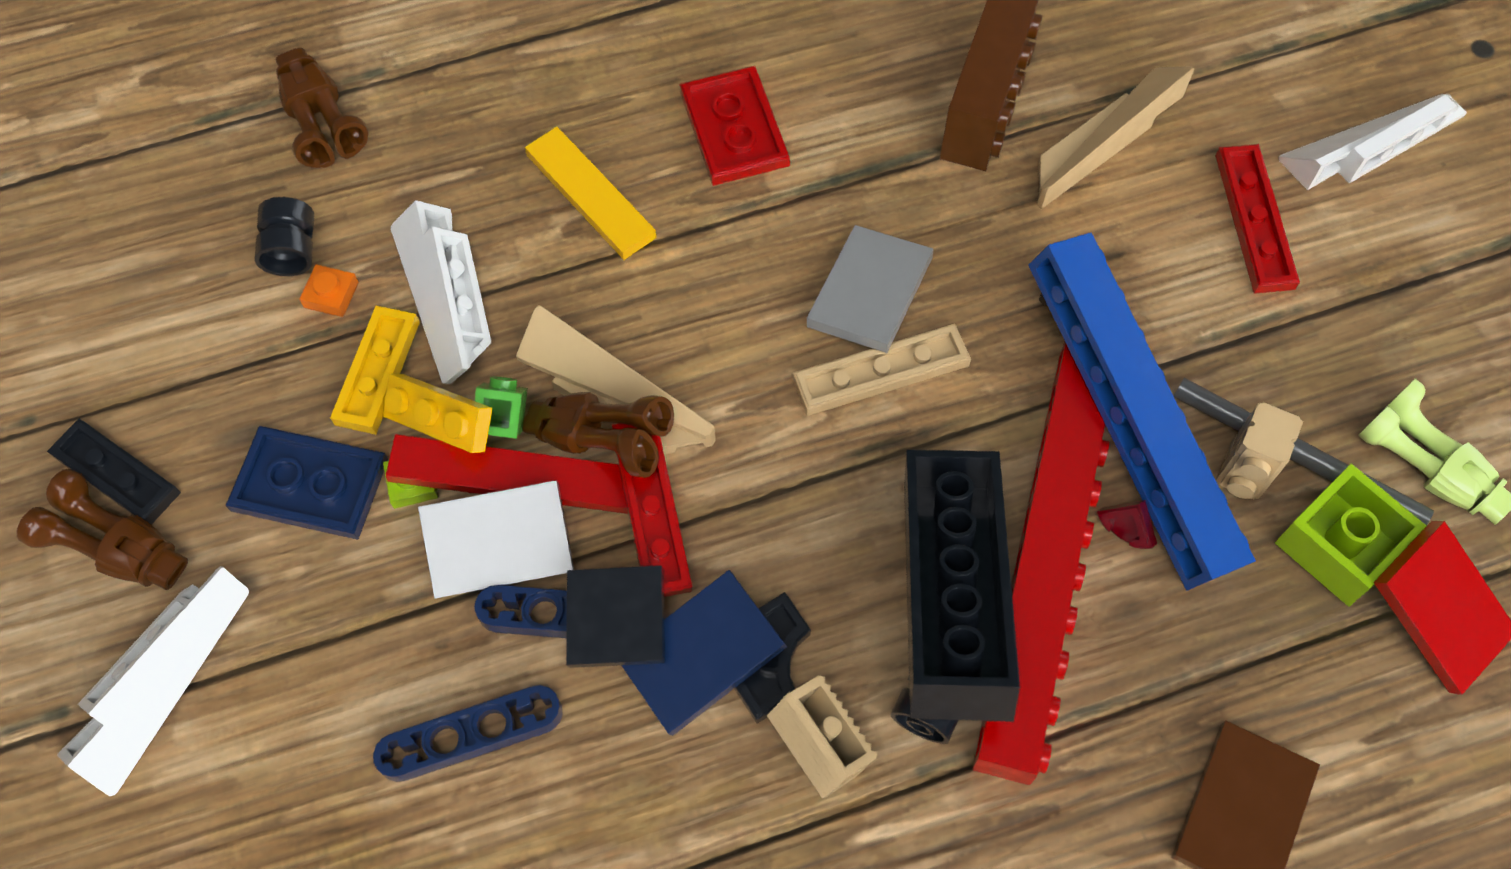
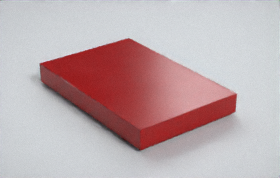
M755 66L680 84V94L712 186L790 166L788 151Z
M1431 521L1374 582L1449 693L1463 695L1511 640V619L1445 521Z

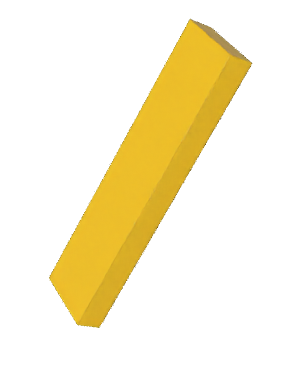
M558 127L553 128L525 147L527 157L623 260L657 238L656 230Z

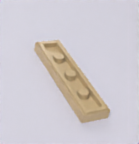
M951 324L892 342L888 353L872 348L793 372V382L805 413L809 416L969 367L971 358L956 324Z

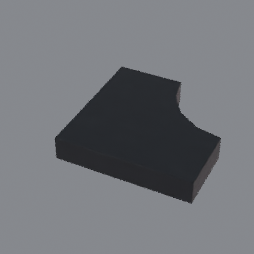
M785 592L759 609L787 645V648L734 688L757 724L767 718L770 711L781 702L780 700L784 696L795 690L790 677L791 661L797 647L811 634V629Z

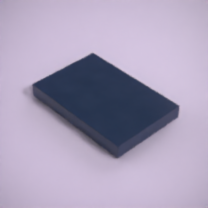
M259 426L228 498L226 507L231 512L358 540L384 473L383 462L388 461V457L385 453Z
M728 570L664 619L665 663L621 666L667 733L674 736L786 649L787 645L734 574Z

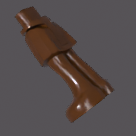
M295 48L276 57V64L278 66L276 75L279 80V94L282 107L288 116L297 119L302 129V132L297 135L292 144V151L297 160L311 168H326L335 162L334 152L327 138L321 132L314 115L318 112H321L330 129L331 137L338 153L345 159L354 157L362 150L368 140V130L365 122L354 115L342 116L336 104L339 98L337 86L331 77L318 66L316 60L312 56L307 55L303 48Z
M577 392L559 397H550L545 402H532L523 421V431L526 434L535 435L541 442L549 443L553 447L572 454L586 452L589 448L614 451L619 455L622 465L630 475L646 478L654 473L658 464V449L650 435L663 437L669 434L674 423V410L671 401L656 395L645 396L627 404H603L591 392ZM602 423H618L636 428L606 429L601 428Z
M72 469L61 470L51 479L46 492L47 500L54 509L70 517L80 519L104 532L105 536L101 540L73 527L59 515L43 507H35L29 510L22 517L17 528L18 540L31 548L62 545L74 549L95 560L96 571L113 578L140 583L145 587L155 584L165 590H169L188 564V558L176 553L175 546L166 541L151 524L138 515L123 518L97 505L89 496L85 477Z

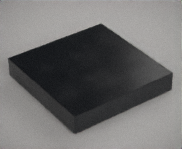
M661 565L567 570L566 665L569 668L665 663L664 569Z

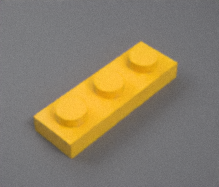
M375 306L330 416L335 426L377 434L383 419L384 398L387 392L389 374L401 373L420 324L417 314Z
M389 374L387 392L384 398L383 417L467 452H485L492 407L405 374Z

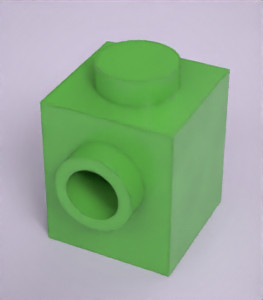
M492 376L490 377V383L483 382L476 388L475 401L493 408L488 435L517 439L523 432L528 388L517 387L516 379Z

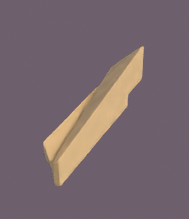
M1191 66L1154 68L1130 94L1125 93L1043 153L1038 163L1039 195L1037 205L1041 209L1149 130L1153 125L1155 117L1184 96L1194 68Z
M537 305L534 309L516 357L518 361L555 376L552 381L554 390L562 395L591 392L603 404H627L650 395L665 397L671 401L673 406L674 423L669 434L663 437L660 436L664 455L675 453L677 447L703 443L705 447H710L715 443V428L710 422L544 307Z

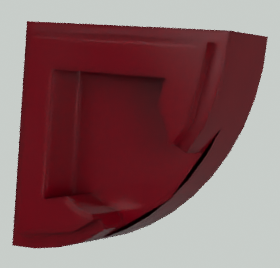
M1145 500L1103 507L1097 511L1104 528L1109 532L1112 531L1125 542H1128L1129 546L1139 549H1151L1157 545Z

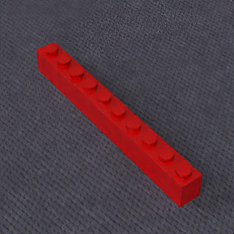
M1066 342L1063 344L1058 359L1011 582L1020 691L1014 722L982 721L972 766L974 771L1029 786L1038 776V772L1046 773L1051 757L1052 745L1044 743L1047 725L1055 726L1059 714L1061 698L1053 696L1056 679H1064L1069 662V652L1062 650L1065 634L1072 635L1076 624L1078 608L1070 605L1073 590L1080 592L1085 577L1086 564L1079 563L1081 548L1088 549L1091 542L1094 522L1087 521L1089 507L1095 508L1099 500L1102 481L1095 480L1097 466L1104 467L1110 443L1109 441L1102 440L1104 428L1106 427L1105 422Z

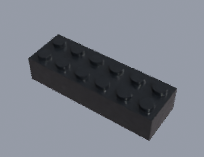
M907 450L904 503L910 719L1014 722L1020 691L1000 451Z

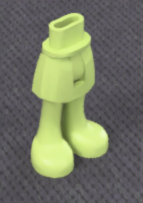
M1414 379L1358 436L1368 444L1381 445L1390 449L1428 477L1424 483L1426 490L1451 504L1467 509L1472 515L1479 511L1496 525L1511 511V493L1504 488L1507 481L1502 478L1496 482L1500 477L1498 472L1469 442L1464 445L1458 443L1437 429L1425 418L1420 410V403L1426 389L1421 382ZM1402 430H1404L1405 432L1413 436L1415 439L1420 441L1437 457H1435L1434 455L1430 454L1429 452L1425 451L1423 448L1418 446L1408 436H1406Z

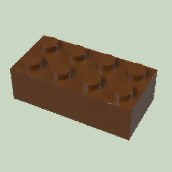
M987 0L948 108L939 159L986 171L991 156L999 158L1006 135L1004 133L1006 127L1010 125L1016 105L1015 102L1010 100L1015 101L1016 97L1020 95L1026 72L1020 71V69L1026 70V67L1030 65L1036 45L1035 42L1029 41V38L1036 40L1043 16L1036 14L1039 0Z

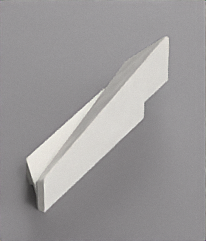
M1440 94L1281 154L1279 161L1307 190L1336 173H1339L1348 183H1351L1464 117L1467 112L1449 94Z
M415 200L393 222L391 232L443 384H451L467 371L472 362L491 344V338L468 235L452 230L451 209Z
M220 566L200 588L192 584L181 591L77 704L91 715L93 719L57 756L69 768L109 796L115 795L248 596V588L225 568Z

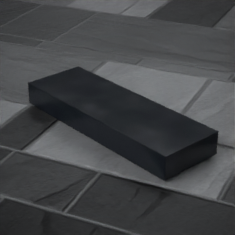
M80 418L47 451L67 468L81 473L89 484L133 516L138 515L151 525L181 493L170 482Z

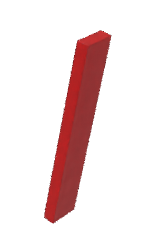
M398 434L394 436L385 475L387 482L487 494L557 480L562 505L628 514L618 464L487 446L485 452L470 453L441 440Z

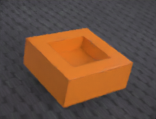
M315 264L299 300L306 309L344 317L359 281L355 273Z

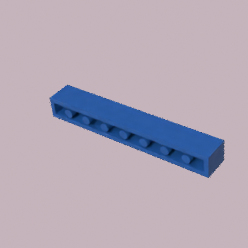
M1092 232L1049 244L1028 266L1141 499L1146 501L1149 515L1186 591L1255 562L1256 560L1249 548L1247 538L1241 532L1228 506L1226 496L1220 490L1207 464L1205 454L1199 448L1186 422L1185 415L1179 408L1166 382L1165 375L1158 366L1146 342L1145 335L1138 326L1126 302L1125 295L1118 286L1106 262L1105 255L1099 248Z

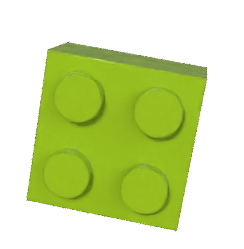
M1351 463L1277 539L1275 544L1344 604L1350 607L1374 585L1377 578L1427 525Z

